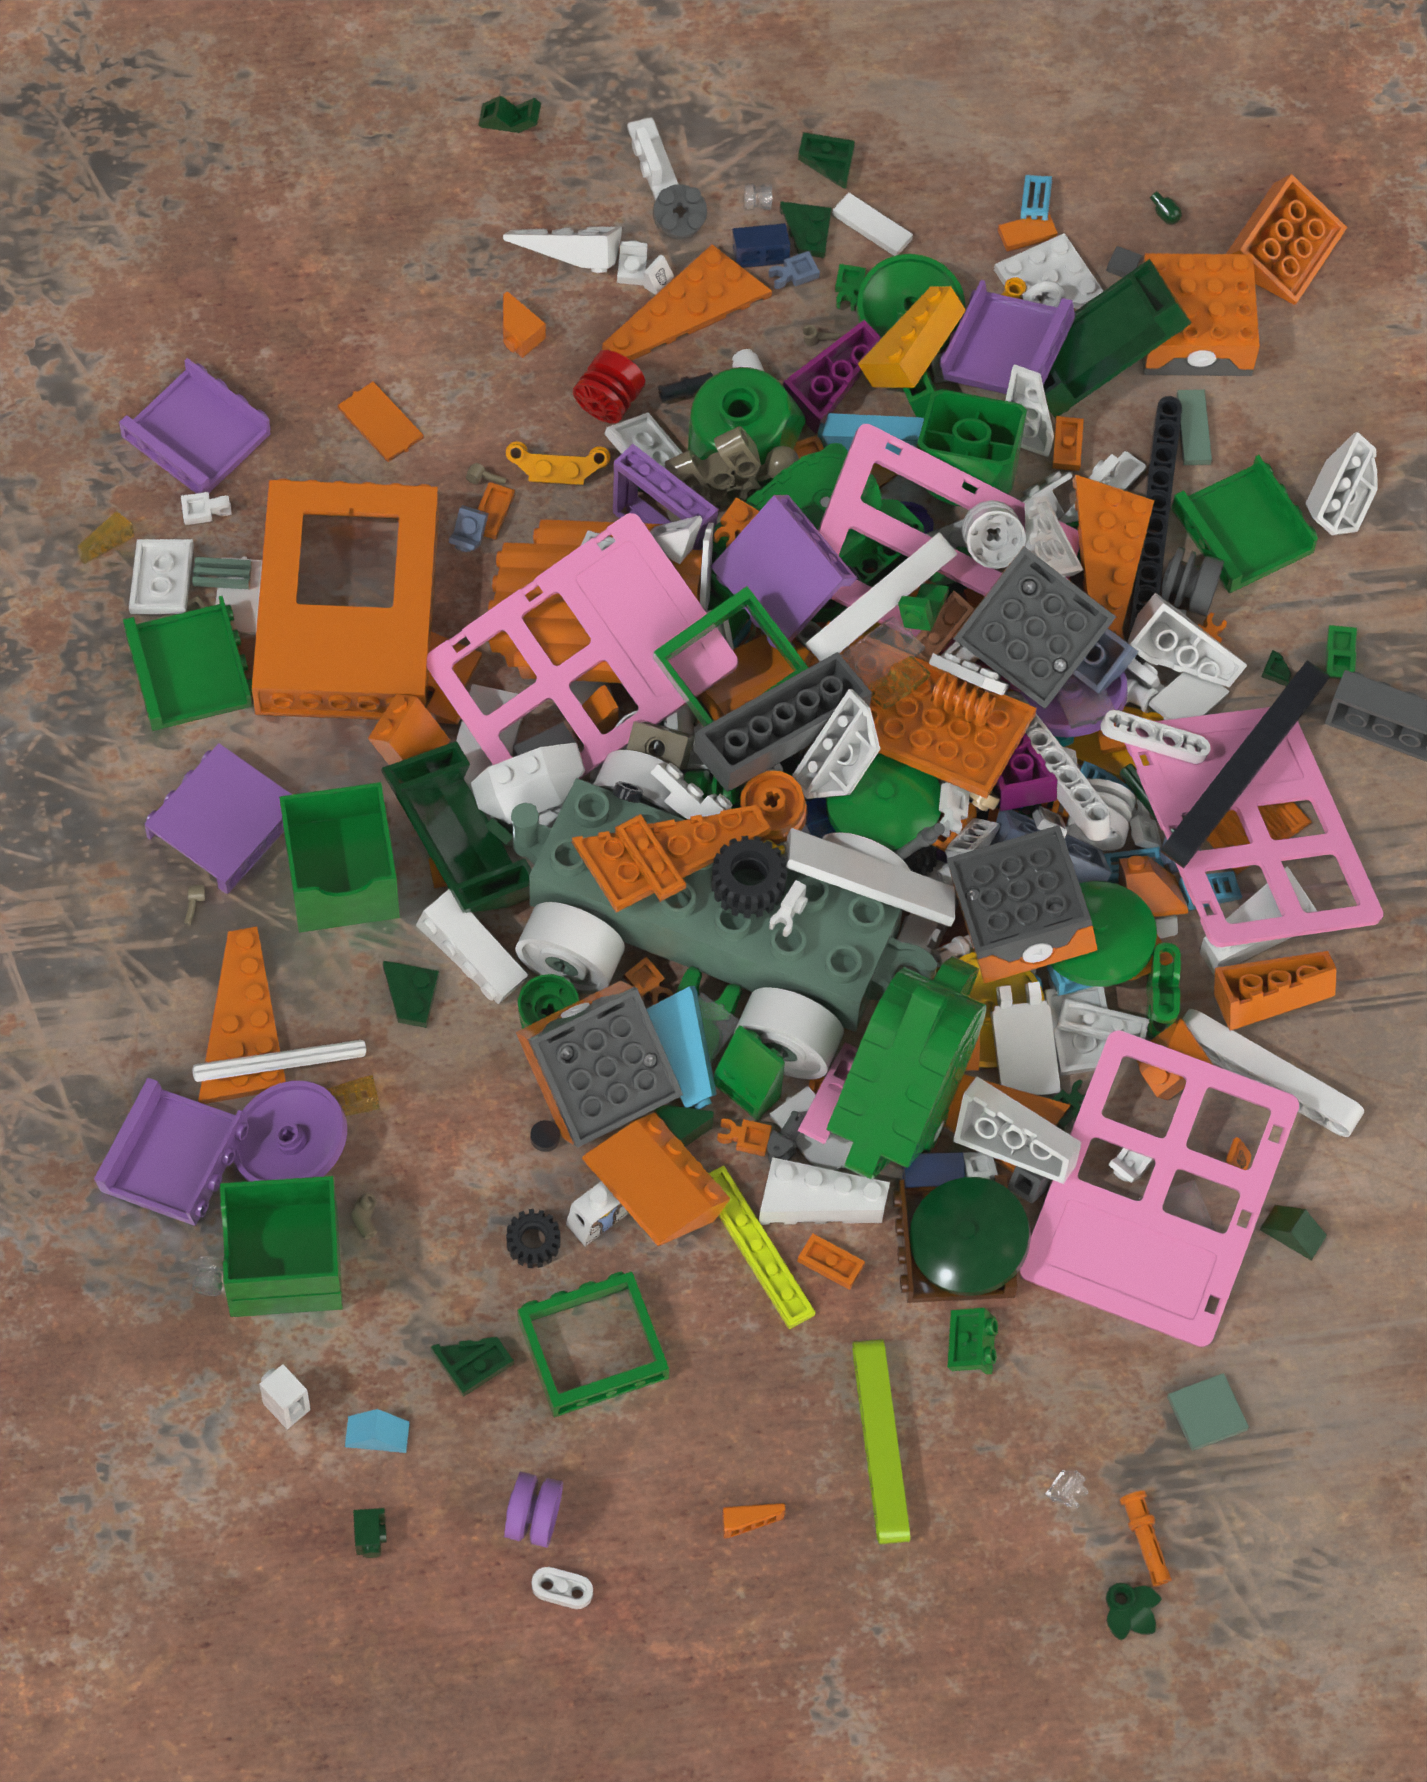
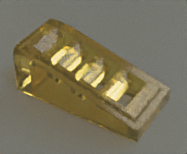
M118 511L115 512L78 545L80 561L85 564L134 537L132 523Z
M373 1075L361 1077L327 1089L337 1101V1096L343 1095L345 1105L341 1107L345 1116L380 1109ZM367 1090L368 1098L363 1099L361 1091ZM355 1093L357 1101L351 1103L349 1094Z

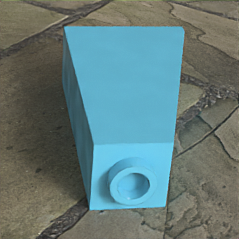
M828 413L826 423H821L819 426L817 437L821 440L824 448L831 443H839L845 446L848 452L856 430L863 424H871L917 448L924 418ZM887 442L885 449L899 455L901 449Z
M689 986L646 1010L683 1093L680 1098L685 1108L694 1107L700 1110L712 1103L710 1098L717 1095L697 990L695 986Z

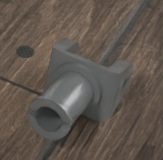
M792 1111L782 1130L772 1131L767 1144L770 1164L772 1157L789 1161L796 1154L797 1143L795 1140L800 1134L798 1129L805 1117L801 1114L798 1117L799 1112Z

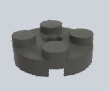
M676 184L661 190L653 206V219L656 226L666 232L667 236L674 239L692 237L701 229L707 217V205L701 196V192L699 189L688 185ZM677 206H682L687 211L682 218H679L678 213H673Z

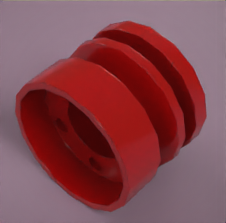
M601 350L588 366V371L580 377V380L573 387V396L581 408L592 417L610 424L618 423L624 417L625 412L631 407V402L638 397L645 387L646 379L637 365L627 357L615 351Z

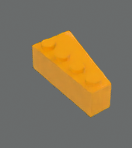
M951 286L930 287L858 363L872 387L914 388L966 311Z

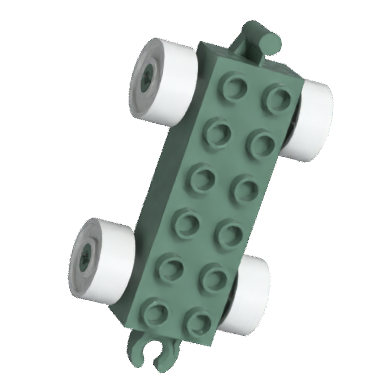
M617 750L609 753L594 784L578 778L575 779L552 828L539 824V813L535 805L520 803L515 806L511 814L513 847L518 855L526 857L534 864L529 875L530 906L534 907L516 945V953L519 959L538 976L554 974L564 977L574 985L578 993L594 994L608 987L625 951L624 942L684 966L697 967L702 973L730 984L740 985L743 989L752 992L736 1029L741 1025L747 1031L749 1029L754 1031L760 1037L761 1043L767 1048L777 1050L785 1062L784 1075L800 1079H818L825 1076L843 1037V1028L856 1032L869 1000L880 1001L894 977V972L899 967L913 966L921 975L930 979L936 975L937 962L928 951L920 946L896 940L899 934L902 909L788 868L784 895H782V901L796 880L806 885L805 897L808 898V901L801 914L795 913L793 916L792 931L787 937L783 936V930L786 927L784 923H777L773 930L769 928L770 919L779 911L782 901L779 905L774 904V910L770 913L764 910L763 916L758 918L756 914H751L750 918H744L742 913L734 916L731 914L732 909L729 908L725 911L721 908V901L717 902L715 900L711 887L712 866L714 863L683 878L686 882V888L660 902L654 893L616 913L572 844V837H592L605 831L614 833L616 826L640 814L647 824L673 819L675 822L685 820V817L664 802L671 792L650 773L657 764L664 763V761L654 756L632 750ZM619 781L627 782L641 788L643 795L640 803L628 802L613 795L615 783ZM840 832L830 833L822 837V839L910 870L908 865L896 853L871 839ZM742 869L733 875L739 883L744 885H757L766 879L763 874L754 869Z

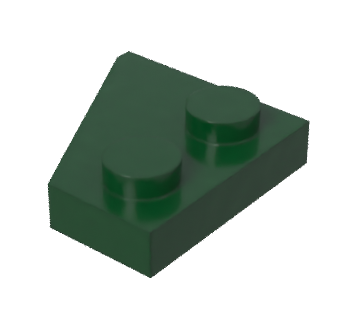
M803 132L798 160L841 188L846 189L855 141Z
M780 201L781 215L783 214L786 220L787 230L794 239V246L798 255L809 251L812 257L825 258L832 208Z
M384 961L383 970L386 975L398 1023L427 1028L439 979V971Z
M498 1337L482 1338L480 1341H459V1344L440 1346V1344H435L431 1346L432 1354L463 1397L514 1365L513 1358Z

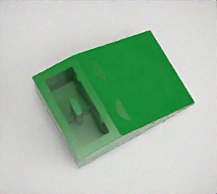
M740 1025L736 1029L714 1072L715 1086L758 1121L781 1098L785 1062L777 1050L769 1049L761 1043L760 1037L750 1029L747 1031Z

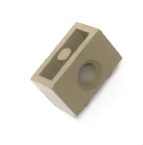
M637 720L633 723L626 750L638 751L654 756L668 764H674L681 771L687 769L695 735L644 720ZM657 740L663 742L665 746V752L662 756L658 755L654 750Z

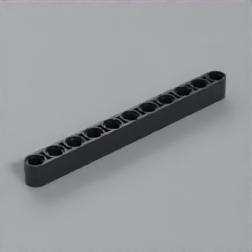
M1165 396L1159 400L1154 418L1145 498L1154 500L1153 506H1159L1160 508H1152L1134 579L1127 642L1138 613L1146 605L1140 601L1148 602L1155 593L1160 595L1182 413L1180 400L1173 396ZM1155 482H1160V483H1163L1164 485H1159V484H1156ZM1150 529L1157 530L1158 532H1152ZM1146 553H1152L1155 556H1149ZM1143 577H1150L1153 580H1146ZM1138 654L1134 658L1142 665L1147 662Z
M1308 660L1303 664L1160 850L1162 854L1182 868L1186 867L1329 680L1330 675Z

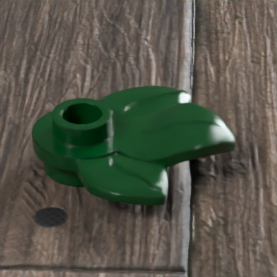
M1126 1583L1112 1585L1106 1594V1603L1110 1609L1106 1621L1111 1633L1121 1641L1127 1637L1130 1630L1141 1635L1154 1634L1156 1631V1620L1151 1608L1157 1606L1162 1598L1155 1590L1143 1585L1132 1588ZM1123 1595L1127 1602L1120 1604L1116 1601L1115 1597Z

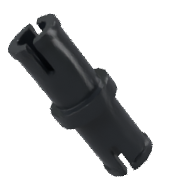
M708 372L707 374L692 378L685 376L680 381L658 386L659 397L663 403L684 396L686 399L691 398L713 375L711 372Z

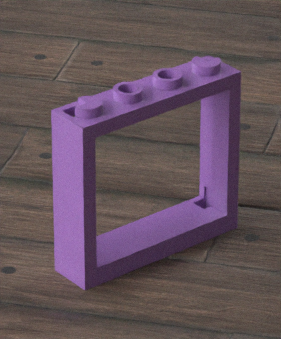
M632 444L614 461L613 514L618 518L623 517L624 514L620 511L626 507V511L638 515L643 523H671L638 497L639 486L681 520L700 515L702 523L692 550L703 549V539L708 522L714 523L715 533L718 509Z

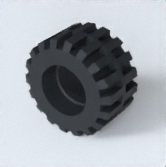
M742 836L741 841H737L736 838L730 840L729 847L724 844L720 848V854L716 853L714 858L711 887L715 900L717 902L721 901V908L725 911L729 908L732 909L731 914L734 916L742 913L744 918H750L751 914H756L758 918L763 916L764 910L770 913L774 910V904H780L782 895L785 893L787 879L785 857H781V851L778 847L772 849V842L766 840L765 843L761 842V837L754 836V840H748V836ZM742 869H754L763 874L766 879L757 885H744L739 883L733 875Z

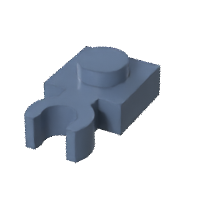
M807 251L784 259V267H771L768 276L770 278L780 276V279L774 281L775 289H781L789 281H792L794 286H798L818 279L820 271L810 252Z

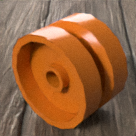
M771 770L762 772L750 779L741 792L740 806L756 805L771 827V833L761 838L763 842L767 839L775 844L785 842L791 828L802 831L807 822L808 810L801 785L789 774Z

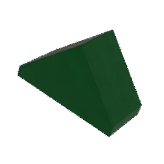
M662 1105L654 1109L657 1116L665 1122V1125L685 1147L708 1132L713 1126L714 1111Z
M1274 1205L1260 1228V1231L1311 1261L1327 1236L1306 1209Z

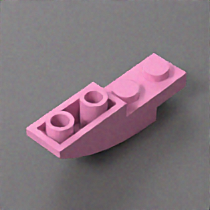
M846 1042L844 1043L798 1129L799 1132L825 1144L831 1133L826 1130L858 1048Z

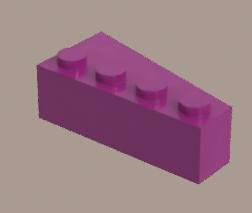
M865 320L783 381L782 386L799 406L806 418L805 424L815 434H817L820 424L826 422L828 413H833L862 375L863 371L858 363L881 339Z
M1026 733L993 787L994 792L1000 798L998 802L1000 812L1057 800L1058 779L1053 772H1049L1045 766V760L1041 754H1037Z

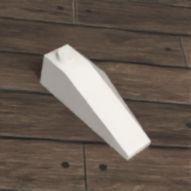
M587 227V229L579 230L578 233H574L571 228L552 230V234H548L547 229L510 230L503 234V240L581 268H591V272L601 273L607 272V268L616 264L622 227Z
M1014 364L1005 401L1019 403L1027 410L1021 448L1049 457L1054 433L1041 374Z
M1156 593L1138 613L1127 642L1138 650V655L1148 663L1166 666L1174 671L1189 673L1230 687L1247 667L1245 662Z

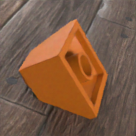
M1131 856L1119 859V885L1133 891L1142 898L1154 917L1188 913L1187 904L1177 879L1173 874L1148 856Z
M1182 1018L1178 1019L1150 1041L1214 1065ZM1137 1060L1140 1073L1156 1097L1169 1100L1185 1088V1078Z

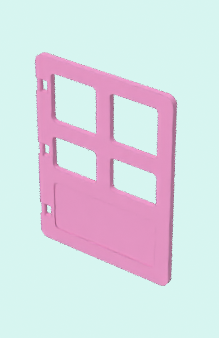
M629 513L544 571L528 585L517 590L463 628L454 637L446 640L427 654V669L493 765L513 758L501 741L500 733L546 700L552 699L584 744V749L580 752L585 771L579 777L580 779L602 764L609 753L622 750L628 745L634 721L644 720L659 724L686 705V702L654 661L653 652L707 613L640 517ZM612 535L616 542L602 551L597 544ZM539 586L543 593L529 602L525 595ZM556 593L563 597L591 638L588 646L559 666L553 665L523 621L525 614ZM716 627L669 660V663L693 695L697 697L732 673L738 666V658ZM501 631H505L536 674L537 680L491 714L484 715L455 674L453 666ZM467 637L471 644L457 653L453 645ZM603 661L608 662L638 706L636 714L607 734L600 733L570 689L572 682Z
M1270 707L1155 721L1200 735L1208 740L1211 749L1206 759L1200 764L1189 763L1125 743L1130 757L1132 756L1136 765L1137 774L1160 828L1164 831L1167 840L1172 834L1171 829L1178 827L1183 820L1182 816L1188 814ZM1297 721L1230 808V810L1237 812L1250 844L1203 851L1198 850L1185 868L1176 864L1191 901L1201 918L1200 922L1209 942L1216 947L1376 925L1383 917L1380 903ZM1141 728L1135 729L1139 736L1148 737V733ZM1166 736L1163 737V740L1166 744L1171 746L1175 745V742L1172 738ZM1139 755H1146L1150 765L1143 766ZM1309 800L1316 811L1325 834L1273 840L1257 806ZM1329 854L1334 855L1357 906L1311 913L1304 912L1281 861ZM1258 865L1263 871L1282 917L1230 924L1223 915L1205 872ZM1203 904H1209L1214 915L1207 916Z
M1123 1031L1112 1032L1106 1040L1070 1134L1082 1142L1076 1167L1064 1184L1052 1181L1031 1236L1028 1255L1019 1270L1021 1277L1035 1285L1197 1347L1208 1346L1216 1333L1299 1109L1298 1099L1287 1092ZM1124 1057L1136 1059L1185 1078L1186 1085L1166 1137H1155L1105 1118L1102 1115L1103 1107L1121 1060ZM1207 1089L1219 1090L1267 1108L1270 1111L1269 1121L1249 1170L1240 1169L1187 1148L1186 1142ZM1273 1125L1283 1128L1278 1143L1268 1140ZM1093 1138L1104 1140L1155 1161V1167L1142 1200H1131L1081 1181L1078 1178L1080 1167L1090 1141ZM1177 1170L1186 1171L1239 1192L1240 1198L1226 1233L1213 1231L1163 1211V1203ZM1241 1210L1251 1213L1246 1228L1236 1225ZM1209 1296L1220 1299L1214 1315L1204 1311Z

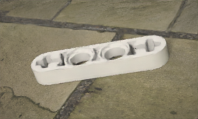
M1119 710L1107 712L1100 724L1103 734L1111 739L1193 764L1202 763L1211 749L1208 740L1200 735ZM1141 728L1148 733V737L1139 736L1135 729ZM1166 736L1172 738L1175 742V745L1171 746L1166 744L1163 740V737Z

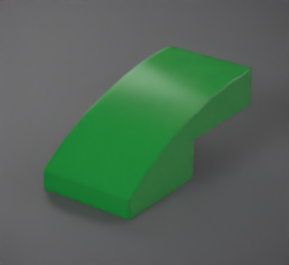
M1328 626L1325 672L1330 675V678L1341 679L1344 670L1355 672L1357 628Z

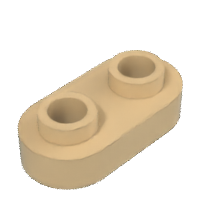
M993 790L987 799L972 792L969 794L972 804L987 812L988 808L994 810L1000 801V798Z

